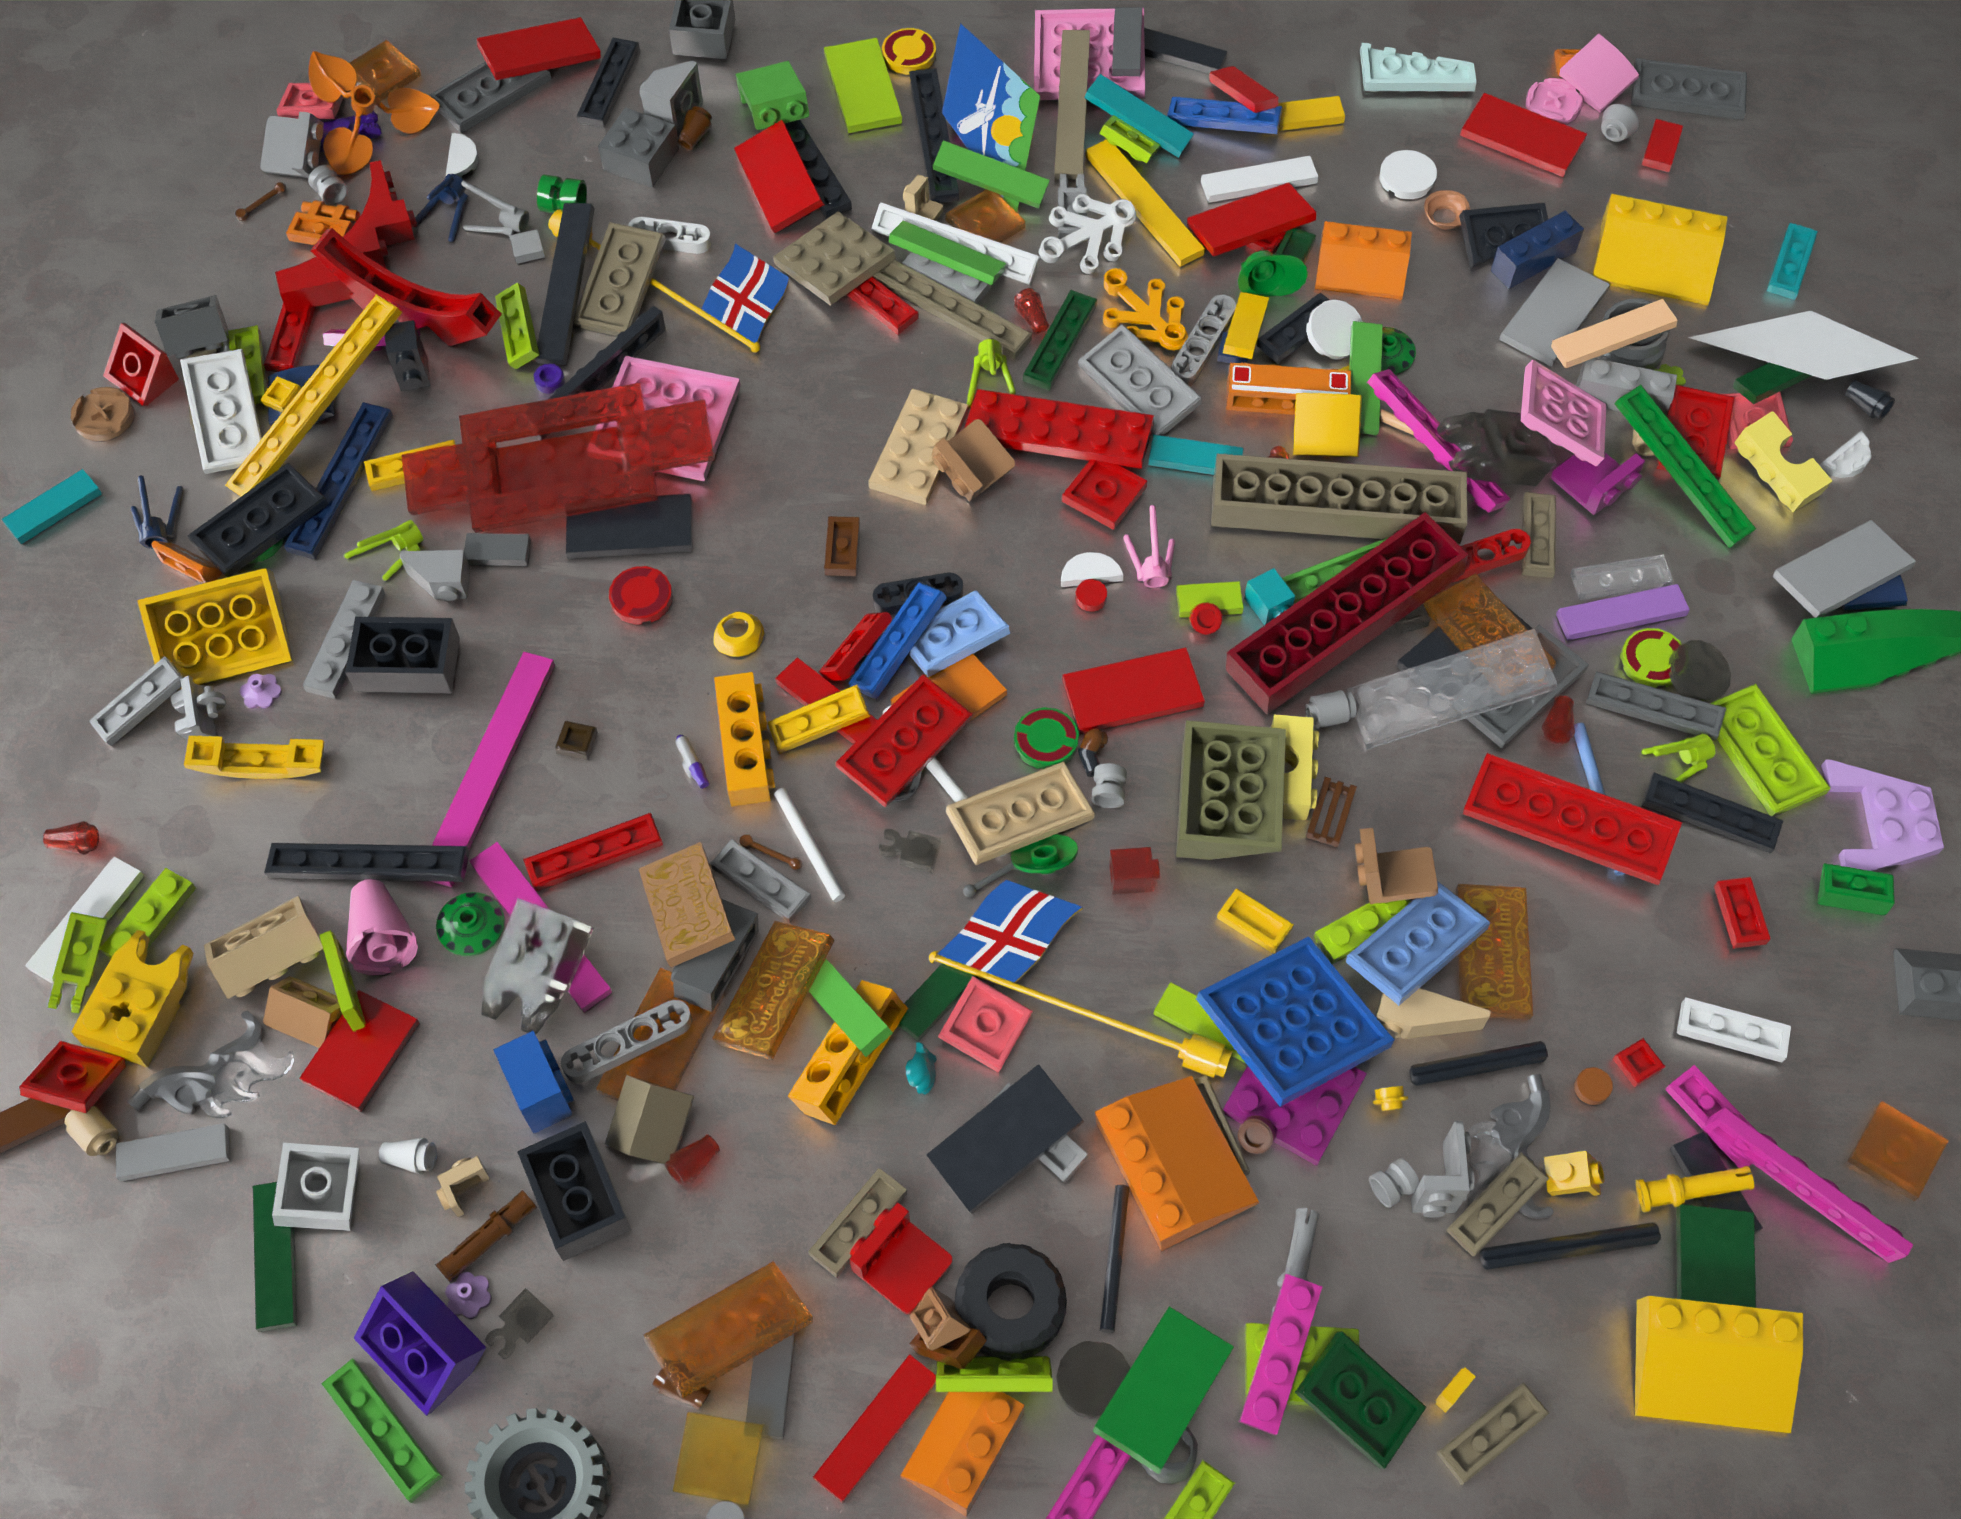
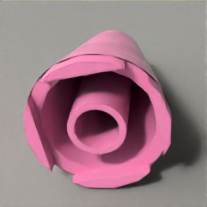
M373 879L363 880L351 890L346 947L348 962L353 965L354 970L358 973L366 975L391 973L390 967L400 963L403 968L416 956L418 950L416 936L384 883Z

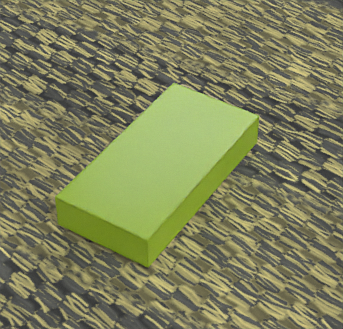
M1240 581L1177 585L1176 595L1180 618L1189 617L1193 607L1203 602L1216 605L1222 615L1243 614L1244 607Z

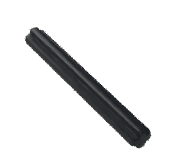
M1651 1222L1486 1247L1480 1251V1260L1484 1269H1495L1653 1245L1661 1240V1234L1658 1225Z

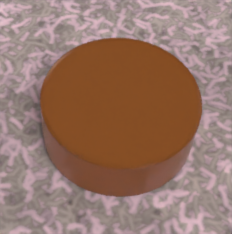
M1590 1067L1584 1069L1578 1075L1574 1083V1090L1578 1098L1584 1103L1599 1105L1605 1102L1612 1093L1613 1083L1605 1071Z

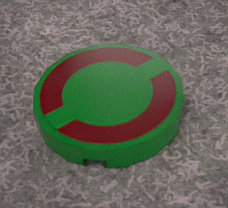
M1042 707L1031 710L1022 716L1015 726V749L1026 764L1036 769H1045L1061 762L1066 764L1077 752L1079 732L1076 723L1068 714L1056 708Z

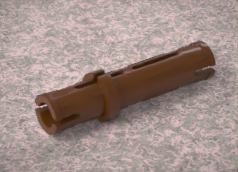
M521 1190L499 1211L496 1212L494 1210L489 1214L490 1218L480 1228L468 1236L441 1261L437 1262L435 1266L451 1283L462 1271L475 1262L503 1236H510L513 1233L512 1229L538 1207Z

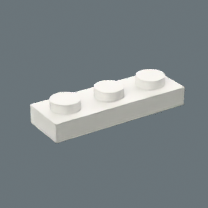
M1685 997L1681 1003L1676 1034L1782 1063L1787 1058L1791 1026Z

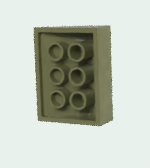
M1186 720L1182 744L1176 857L1213 860L1281 851L1286 729Z

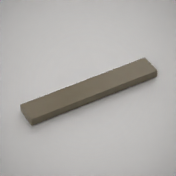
M1062 30L1055 179H1060V174H1066L1068 180H1076L1078 174H1083L1087 99L1084 97L1088 84L1090 30Z
M894 260L873 275L875 279L896 295L980 341L986 339L999 341L1002 345V353L1013 359H1016L1032 340V333L897 260Z

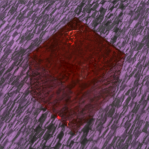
M1151 847L1110 850L1109 871L1112 895L1153 892L1154 880L1160 879V868L1158 859H1152Z

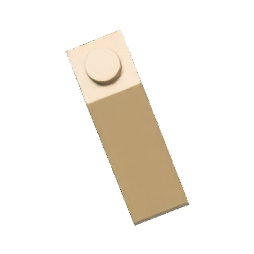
M1419 988L1400 1006L1382 992L1375 1017L1394 1039L1400 1037L1411 1039L1483 1030L1491 1011Z

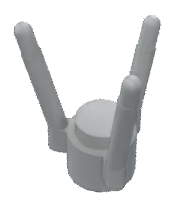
M462 181L463 187L502 209L499 215V222L504 225V227L464 225L463 229L465 231L502 233L508 236L514 235L515 231L519 233L525 231L529 222L528 211L508 204L466 181Z

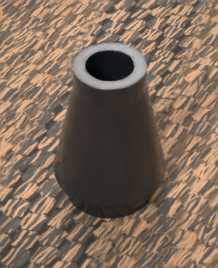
M1857 380L1850 384L1845 393V396L1855 402L1872 419L1875 417L1880 420L1883 419L1895 403V398L1890 396V392L1862 384Z

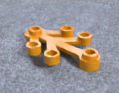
M1118 268L1108 270L1104 275V289L1110 295H1119L1136 312L1108 308L1103 314L1104 325L1108 328H1116L1120 323L1151 325L1155 330L1139 329L1136 326H1127L1126 328L1140 341L1159 342L1162 347L1168 350L1181 349L1188 338L1185 327L1180 324L1181 315L1184 312V300L1178 296L1168 299L1166 311L1170 316L1169 323H1167L1160 317L1161 297L1165 293V283L1161 279H1152L1148 282L1147 294L1150 297L1148 306L1127 286V274L1123 270Z

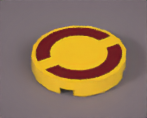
M915 28L899 29L885 38L882 44V55L889 69L896 73L909 75V71L925 70L933 65L936 59V45L931 35L923 30Z

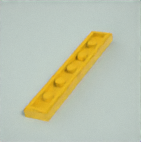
M1104 140L1085 149V157L1121 199L1128 200L1133 204L1137 218L1180 267L1204 255L1205 248L1116 146Z

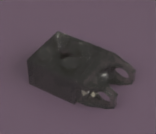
M1487 409L1485 413L1469 412L1445 418L1436 428L1438 434L1445 441L1453 443L1461 449L1449 461L1450 468L1453 471L1467 472V477L1473 480L1537 486L1557 464L1547 437L1538 431H1532L1521 422V413ZM1452 425H1461V428L1457 427L1448 431L1446 430L1448 427Z
M518 898L484 980L481 1015L496 1020L514 999L520 997L523 1006L521 1011V1031L529 1033L534 1030L535 1034H537L558 1008L564 992L568 993L594 928L576 919ZM495 999H496V1004H495L494 1008L492 1009V1004H493V1002H494ZM536 1015L535 1021L532 1024V1019Z

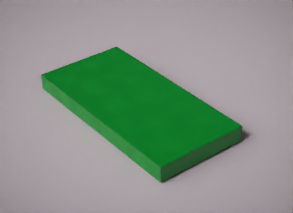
M1169 1306L1094 1426L1093 1432L1160 1474L1234 1346Z

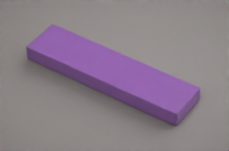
M1675 584L1559 608L1556 616L1567 641L1684 617L1687 616L1690 609L1679 585Z

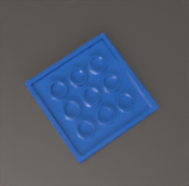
M1309 936L1199 991L1196 998L1280 1107L1391 1048L1394 1042V1038Z

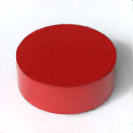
M1094 579L1082 581L1076 588V603L1082 610L1088 612L1102 609L1107 601L1105 585Z
M1203 602L1193 607L1190 612L1189 621L1196 632L1208 635L1220 628L1222 613L1216 605Z

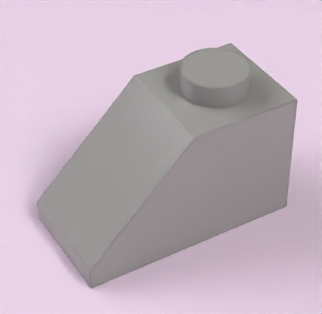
M464 550L400 551V558L407 574L434 599L444 601L467 599L470 565Z

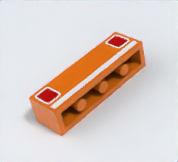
M1230 363L1227 379L1226 410L1295 415L1296 393L1351 394V371Z

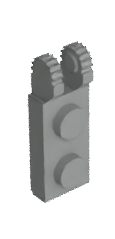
M1060 174L1058 206L1078 214L1073 209V202L1079 194L1087 195V188H1084V174L1077 175L1076 188H1067L1068 178L1066 174ZM1078 202L1079 206L1086 207L1084 202ZM1058 214V219H1063V217L1060 214ZM1064 224L1058 227V239H1062L1081 228Z

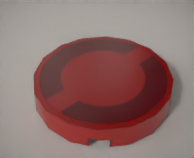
M635 566L622 571L614 578L609 588V601L615 615L624 622L634 625H641L643 622L650 620L651 623L659 620L668 612L672 604V587L667 576L658 569L649 566Z

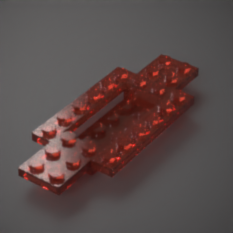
M640 383L459 415L462 444L402 454L407 509L411 516L469 505L472 529L475 533L659 500L655 479L657 476L656 471L715 461L705 399L646 410L643 388ZM617 422V427L501 448L496 444L498 442Z

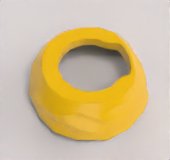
M736 611L725 616L718 623L714 633V645L719 652L728 656L740 657L755 652L762 643L765 634L764 627L757 616ZM731 618L745 620L749 627L744 635L730 637L725 633L723 625Z

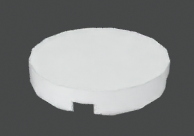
M1413 150L1393 152L1384 159L1380 168L1379 180L1386 191L1391 190L1395 193L1394 196L1402 199H1416L1425 196L1431 188L1433 189L1437 179V168L1434 162L1425 154Z
M1336 299L1324 301L1312 310L1306 328L1309 342L1316 352L1321 355L1325 354L1330 357L1329 359L1347 358L1350 356L1351 325L1353 321L1363 322L1356 309L1345 301Z

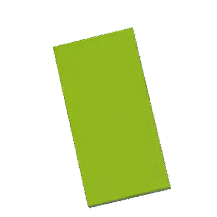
M877 38L824 47V55L848 133L902 123L900 108Z
M1757 684L1711 703L1726 708L1717 741L1770 816L1775 817L1823 796L1831 789Z

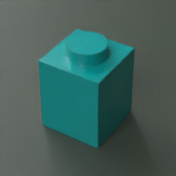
M1273 568L1247 581L1244 599L1261 622L1266 625L1293 606L1295 595Z

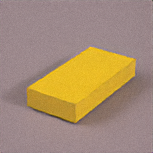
M1237 888L1217 915V919L1272 954L1277 952L1294 926L1293 923Z

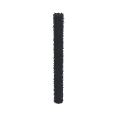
M1115 1185L1100 1331L1104 1333L1115 1332L1130 1189L1126 1185Z

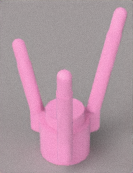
M1151 505L1152 556L1147 557L1142 565L1130 536L1124 535V540L1137 571V580L1144 581L1146 587L1160 588L1168 584L1169 580L1172 579L1171 567L1175 540H1169L1166 560L1164 561L1163 557L1159 556L1156 507Z

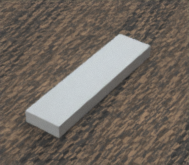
M1311 156L1201 175V184L1208 203L1250 196L1288 182L1293 187L1316 184L1318 181V174Z
M113 857L25 966L33 973L54 984L52 977L70 913L75 912L105 918L108 922L143 879L144 875L142 872Z

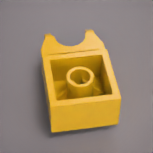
M137 930L113 954L71 1032L85 1047L123 1057L126 1061L148 1068L180 1007L179 1001L187 988L188 970L194 953L190 947L181 945L164 962L157 965H147L145 961L150 938L145 935L146 932Z

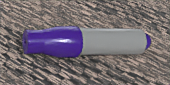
M679 734L675 743L684 758L682 765L690 778H694L701 789L708 787L710 783L702 763H700L687 736Z

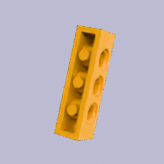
M753 672L714 677L727 790L731 807L771 801L769 789L775 788L773 768L766 769L765 761L772 759L769 739L763 740L762 731H768L765 711L759 712L758 703L764 702L762 684H755ZM740 708H747V710L744 712L736 711ZM743 736H751L748 740H739ZM749 764L756 765L752 769H743L744 766Z
M861 980L855 991L889 1029L894 1032L906 1013L907 1006L893 989ZM834 1022L788 1097L805 1115L836 1125L891 1036L865 1057Z

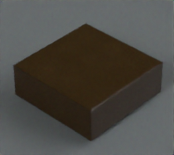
M565 721L555 746L556 754L588 760L598 734L597 728Z

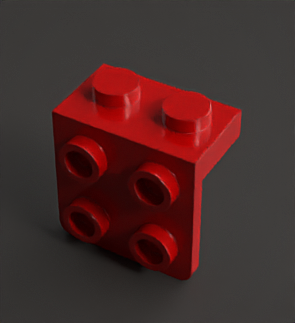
M897 1202L891 1210L886 1208L881 1212L874 1222L876 1228L867 1239L862 1236L854 1244L850 1251L852 1257L849 1260L852 1272L901 1312L911 1314L931 1286L934 1287L949 1269L953 1260L949 1252L910 1222L909 1211Z

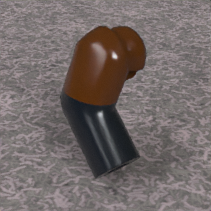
M1092 729L1088 731L1078 749V755L1088 777H1094L1095 767L1100 765L1096 755L1099 748H1103L1104 744L1108 743V736L1102 730Z

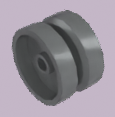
M1644 299L1620 301L1606 311L1602 321L1653 302ZM1670 330L1598 357L1602 360L1654 370L1661 364L1664 357Z

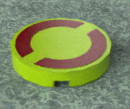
M1644 628L1635 631L1626 639L1620 653V660H1622L1626 675L1634 682L1657 688L1658 686L1666 685L1665 687L1673 685L1682 676L1687 664V654L1680 640L1671 633L1658 628Z

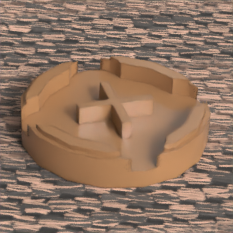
M99 387L90 390L91 394L86 397L83 395L79 397L71 408L70 419L76 431L85 439L96 442L107 441L120 436L130 427L134 420L135 409L130 399L123 391L113 387Z

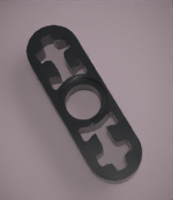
M947 572L882 583L873 591V606L878 613L888 612L890 615L897 614L910 596V592L914 590L919 582L942 591L947 597L942 606H946L963 597V580L959 575ZM951 585L953 592H947L945 586ZM900 592H904L905 601H901ZM889 595L891 602L885 603L883 596Z

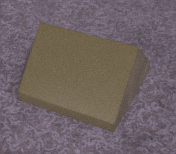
M626 1075L605 1145L630 1156L673 1165L694 1095Z

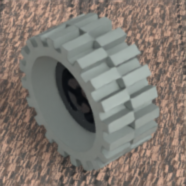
M537 1408L526 1409L527 1417L520 1418L516 1413L507 1416L506 1419L509 1425L501 1429L495 1424L488 1430L493 1436L488 1444L480 1440L474 1450L480 1456L477 1462L469 1460L466 1471L472 1475V1482H465V1494L472 1501L467 1506L470 1514L476 1519H595L597 1515L604 1517L608 1508L603 1502L604 1497L611 1496L612 1485L607 1480V1475L611 1474L610 1466L603 1456L605 1453L586 1427H583L572 1416L567 1414L566 1417H563L558 1410L548 1408L546 1414H541ZM536 1460H556L558 1462L554 1468H549L544 1464H535L534 1466L538 1474L546 1481L544 1488L554 1501L559 1498L562 1484L566 1482L562 1498L556 1505L546 1511L537 1513L525 1511V1505L530 1502L540 1507L548 1505L544 1497L536 1490L538 1484L528 1469L521 1475L520 1486L516 1488V1482L520 1473L526 1466Z

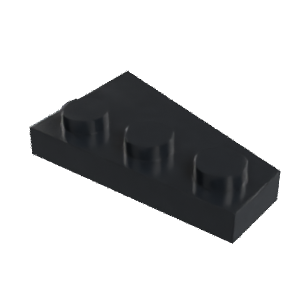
M1545 202L1463 210L1459 218L1470 269L1493 259L1497 247L1548 220Z

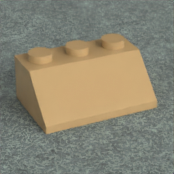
M299 896L204 945L207 965L227 999L235 995L242 997L249 994L256 988V984L267 978L274 980L281 977L288 971V967L299 961L307 963L315 959L320 954L319 951L323 949L319 933Z

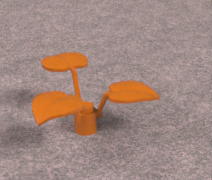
M313 51L311 54L308 75L315 95L328 103L338 101L341 96L344 98L351 97L352 108L356 112L353 132L345 127H338L331 130L324 139L323 149L326 159L337 175L356 173L363 169L371 160L373 154L372 141L367 136L358 135L362 115L372 113L375 106H378L385 113H392L391 122L393 126L407 134H415L424 130L439 110L440 105L435 99L411 88H398L390 92L387 98L390 107L388 108L380 102L379 98H375L374 92L370 87L366 85L356 86V72L349 62L342 58L325 55L317 51Z

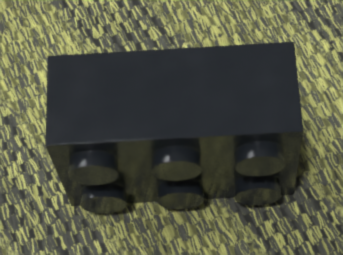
M355 616L345 671L355 692L452 693L460 642L453 619Z
M586 1121L517 1151L554 1247L563 1261L632 1230Z

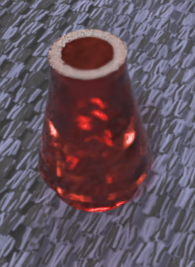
M1027 288L1017 293L1013 299L1015 303L1014 309L1031 327L1034 334L1046 331L1049 328V323L1045 315L1040 293L1035 292L1033 288Z
M1558 696L1555 698L1554 704L1542 725L1545 739L1552 744H1566L1575 735L1574 701L1568 696Z
M82 821L55 829H46L43 834V843L47 849H59L86 855L98 847L99 832L95 825Z
M706 1134L700 1140L670 1154V1159L665 1163V1167L679 1185L683 1186L687 1182L693 1183L711 1159L720 1152V1148L717 1142L710 1135Z

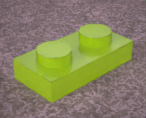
M1115 115L1103 125L1099 133L1110 144L1123 148L1129 152L1132 158L1137 161H1143L1146 164L1154 157L1160 147L1159 143Z

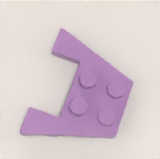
M1825 760L1821 765L1824 780L1831 788L1828 792H1861L1873 848L1843 849L1839 854L1841 866L1882 872L1885 868L1898 864H1908L1939 854L1943 850V840L1930 787L1834 760Z

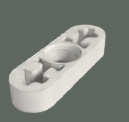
M637 217L631 220L628 225L664 234L667 232L677 233L676 237L665 240L664 250L701 254L708 251L711 247L710 231L701 224Z

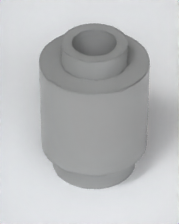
M1342 690L1311 696L1309 704L1305 706L1306 716L1314 718L1313 723L1316 728L1349 722V719L1356 717L1357 713L1352 693H1344Z

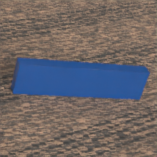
M1172 97L1167 117L1181 126L1278 134L1282 117V106L1254 113L1239 102Z
M919 582L848 684L851 687L858 685L862 694L877 700L946 600L945 594L940 590Z

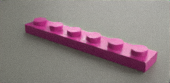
M1390 369L1374 373L1367 383L1374 389V394L1390 406L1394 411L1395 417L1404 422L1414 432V437L1420 443L1428 447L1434 454L1435 460L1449 471L1467 472V491L1474 497L1475 503L1480 508L1490 513L1503 508L1510 501L1509 496Z
M1724 1108L1709 1117L1703 1127L1705 1130L1882 1259L1891 1263L1908 1256L1913 1244L1903 1237L1901 1231L1892 1225L1884 1224L1871 1214L1867 1206L1853 1201L1844 1195L1834 1182L1815 1174L1802 1159L1789 1155L1777 1146V1142L1772 1137L1753 1129L1740 1114Z

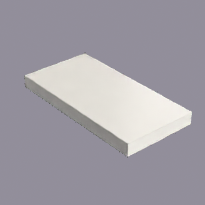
M238 349L180 359L204 473L208 474L239 468L262 439L243 350Z

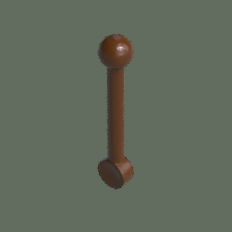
M278 182L273 190L247 208L236 210L235 215L239 221L246 220L251 211L276 194L284 193L286 185L283 182Z
M748 834L740 837V845L746 849L753 848L789 864L793 870H799L802 867L803 863L799 857L791 858L756 843Z

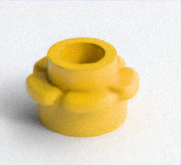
M1403 1086L1374 1090L1376 1100L1373 1101V1104H1380L1381 1111L1402 1109V1101L1408 1100V1096L1404 1095Z

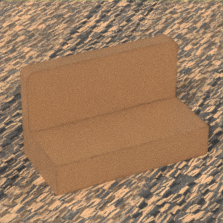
M288 976L270 987L263 1023L266 1026L320 1048L330 1033L331 1024L341 1017L342 1012L336 995Z

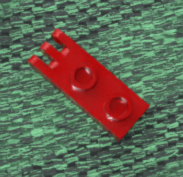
M890 613L866 614L818 671L827 681L846 680L855 672V665L862 657L870 653L874 647L873 643L891 623L892 617Z

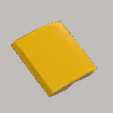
M1296 393L1293 455L1359 457L1362 395Z

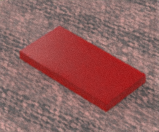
M581 17L477 38V47L495 80L601 59V50Z
M1484 93L1462 127L1460 136L1564 177L1585 142L1587 133Z
M783 120L778 121L734 147L770 228L774 233L824 205Z
M1288 182L1187 217V226L1212 256H1217L1316 221V211Z
M1186 647L1062 674V682L1079 735L1085 734L1092 729L1103 730L1204 707L1205 703Z
M922 674L836 761V767L886 808L972 719V713Z

